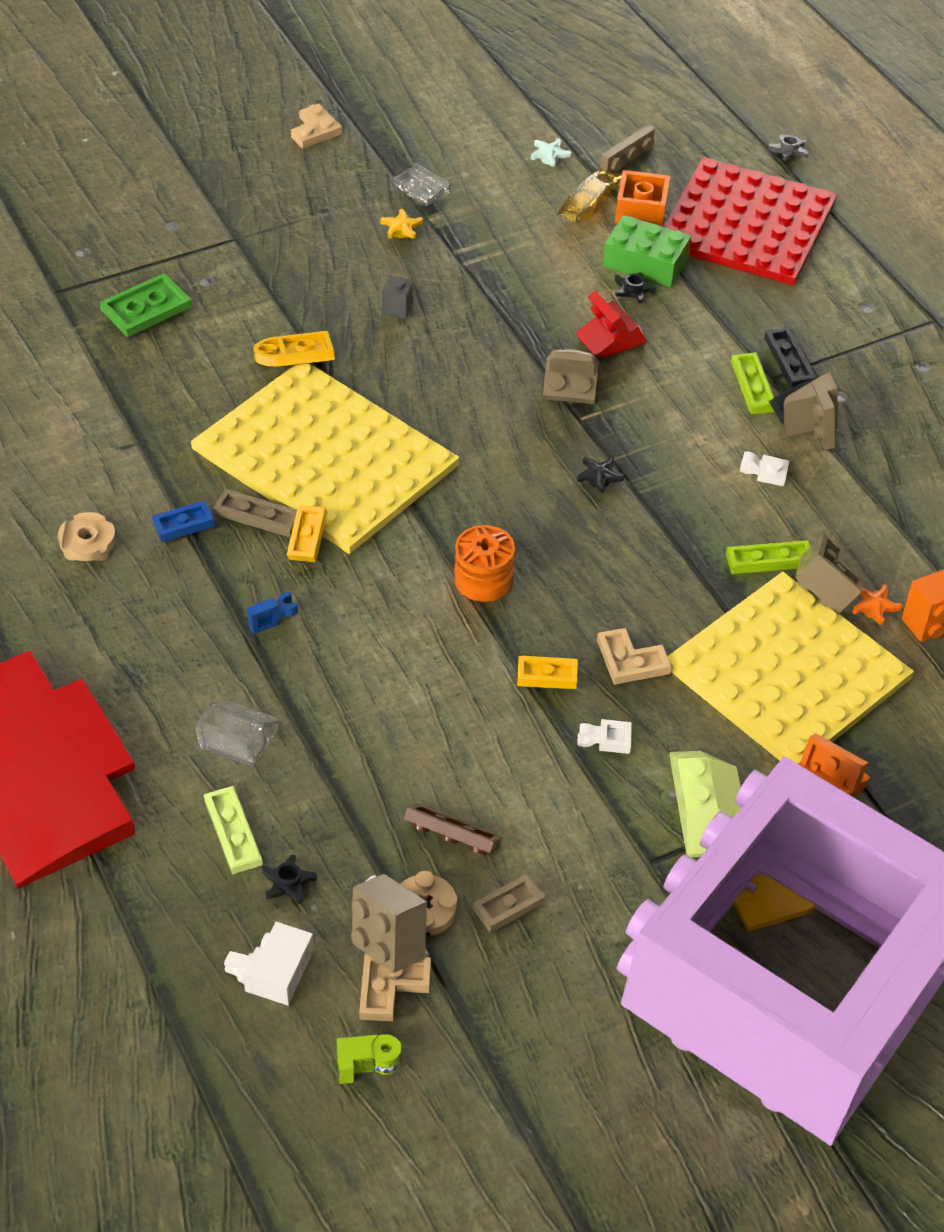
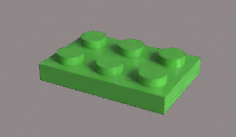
M165 273L100 302L101 311L127 337L192 307V299Z

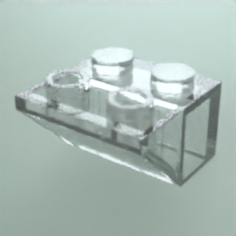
M230 700L212 702L196 724L198 744L200 748L254 768L282 722L279 718Z

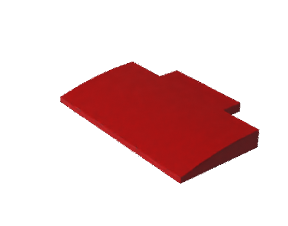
M30 650L0 663V858L17 889L135 835L133 820L109 782L135 770L134 761L83 679L81 678L54 690Z

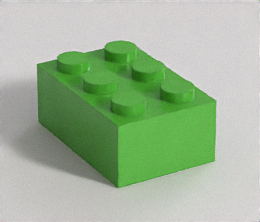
M623 215L605 242L603 267L626 274H637L640 272L645 280L672 287L689 259L691 235Z

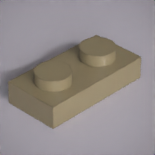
M525 874L473 902V911L487 930L492 933L545 904V896L529 875Z

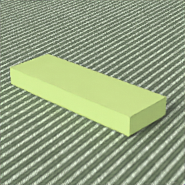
M234 785L204 794V801L232 875L263 865L262 857Z

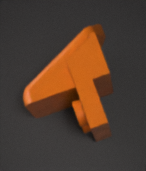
M817 733L809 737L801 762L798 765L856 798L869 782L870 776L865 773L868 762Z

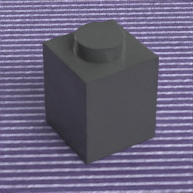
M389 275L382 289V314L406 319L413 305V280Z

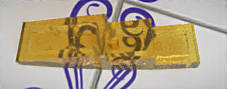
M602 169L597 170L573 191L558 210L557 216L580 223L596 214L599 204L608 199L610 190L619 185L621 176Z

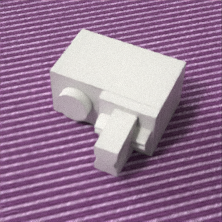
M275 922L271 933H265L260 948L256 947L254 953L245 955L230 951L224 962L225 971L237 976V980L244 984L246 992L289 1005L314 952L313 933Z

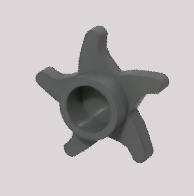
M780 135L778 144H769L768 150L782 153L784 161H787L793 155L802 156L803 158L808 156V152L801 148V146H805L806 140H799L795 136Z

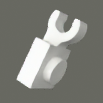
M744 452L740 472L758 475L757 481L784 487L789 460L763 455L762 460H760L756 454Z
M601 719L600 726L582 723L580 724L577 745L589 747L599 743V751L629 754L631 749V722Z

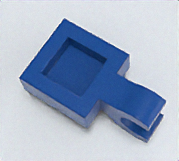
M290 592L282 593L278 597L277 602L274 598L247 607L248 624L253 634L279 625L280 618L293 616L298 613L297 602L287 605L292 602Z

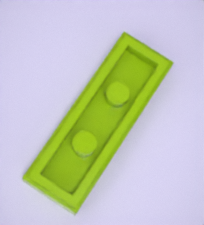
M757 352L732 355L731 364L750 414L774 412L769 403L774 398Z
M809 540L727 547L726 557L731 574L798 569L801 555L811 546Z

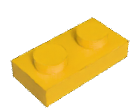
M298 505L287 551L289 560L317 561L328 514L325 507Z
M519 656L517 686L576 689L578 659Z

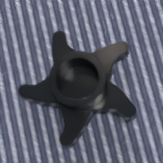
M640 272L629 274L625 278L619 275L615 276L614 281L621 287V289L616 290V297L631 295L641 304L644 293L656 292V286L645 283V279Z
M612 456L607 461L601 463L584 457L583 464L588 467V470L583 471L577 476V482L589 481L590 485L597 488L600 493H604L605 487L610 482L624 481V474H618L612 470L614 457Z
M290 855L286 862L280 864L276 869L270 868L267 865L262 866V873L273 882L272 888L266 891V899L276 898L287 893L296 899L297 904H301L303 902L301 886L309 881H317V873L301 870L295 864V855Z

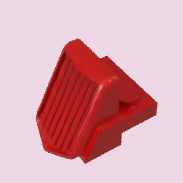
M596 291L587 296L593 305L589 309L595 318L580 328L576 335L597 358H605L641 346L647 342L641 326L637 325L613 300L607 303Z

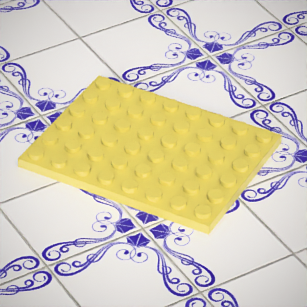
M310 363L294 365L191 441L193 450L272 503L296 510L298 505L325 507L328 514L322 536L349 555L453 471L460 463V457Z

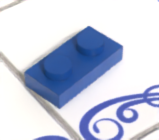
M205 500L152 516V523L161 543L215 527L214 518Z

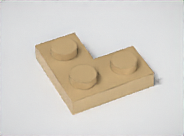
M319 103L299 110L300 119L305 124L291 129V137L302 149L342 135V126Z
M626 628L598 633L597 642L614 685L670 674L671 665L663 645L634 650Z
M364 954L359 1020L393 1021L395 992L429 993L431 957H425V959L394 973L370 955Z

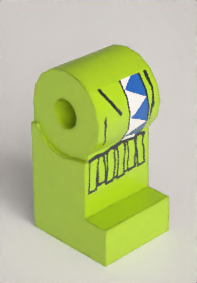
M386 1034L337 1038V1062L340 1084L354 1083V1074L377 1072L382 1075H389L397 1071L401 1062L400 1041L396 1037Z

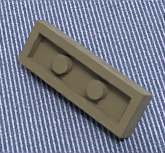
M647 125L602 153L600 174L607 178L642 154L650 151L654 145L655 129Z
M229 489L224 490L213 507L214 515L290 538L297 513L296 509Z

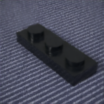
M790 327L765 331L764 340L790 389L811 378L817 379Z

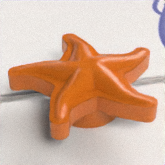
M883 584L881 589L875 592L863 588L859 594L862 601L854 606L852 613L856 615L863 612L867 617L874 619L879 625H883L885 612L901 611L902 604L894 603L887 598L888 586Z

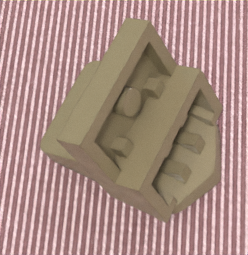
M576 349L553 350L547 357L543 399L595 404L599 360H596L595 354Z
M830 372L821 375L790 394L784 401V427L786 434L792 436L814 431L815 439L821 441L824 450L835 448V430L838 429V388Z

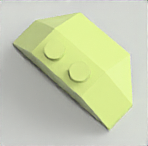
M702 751L670 752L669 756L686 855L691 858L701 857L707 849L700 845V841L715 815L722 811L733 818L742 808L735 803L736 796L741 788L737 767Z

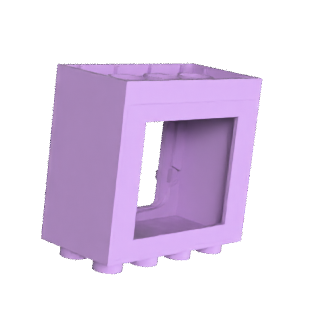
M784 756L768 776L754 770L746 778L735 799V803L742 808L733 818L722 811L715 815L701 838L700 845L707 850L698 861L684 854L676 862L664 883V889L671 894L661 906L647 899L634 913L626 929V935L634 940L623 953L617 966V971L627 977L621 1005L670 1037L672 1043L677 1048L692 1052L759 1097L767 1109L781 1112L832 1146L944 982V852ZM755 876H768L815 904V909L879 948L835 1012L830 1011L710 933L745 888L753 893L758 886L751 882Z

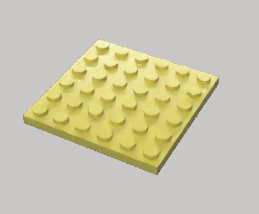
M784 572L774 577L667 656L671 665V672L779 761L785 756L797 764L801 762L811 735L817 733L827 740L834 742L910 681L914 674V670L840 614H837L833 609L823 606L819 598L811 592L804 590Z

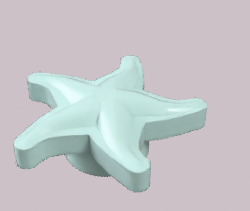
M560 138L549 144L535 140L534 146L539 149L531 154V159L540 158L544 164L555 167L559 158L571 157V151H565L560 148Z

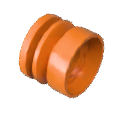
M480 525L469 528L458 536L455 544L456 563L454 579L455 585L462 595L471 600L487 602L502 598L511 590L514 581L515 545L514 540L506 531L499 527Z

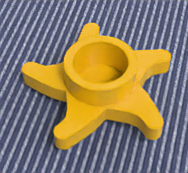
M403 209L399 210V215L396 218L382 217L380 219L382 225L390 227L388 231L389 239L393 236L414 239L416 238V232L412 229L423 223V218L421 217L417 219L408 218Z

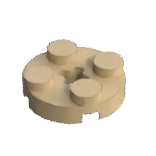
M79 513L73 516L74 520L68 524L65 521L60 526L58 531L59 545L64 552V557L71 561H103L109 557V552L116 543L114 525L112 522L110 524V522L106 521L105 516L99 513ZM86 534H91V538L82 539L85 538Z
M420 871L416 876L409 877L401 883L402 886L417 896L430 901L432 908H427L426 933L430 932V936L437 935L451 926L456 915L457 895L447 881L434 876L429 871Z

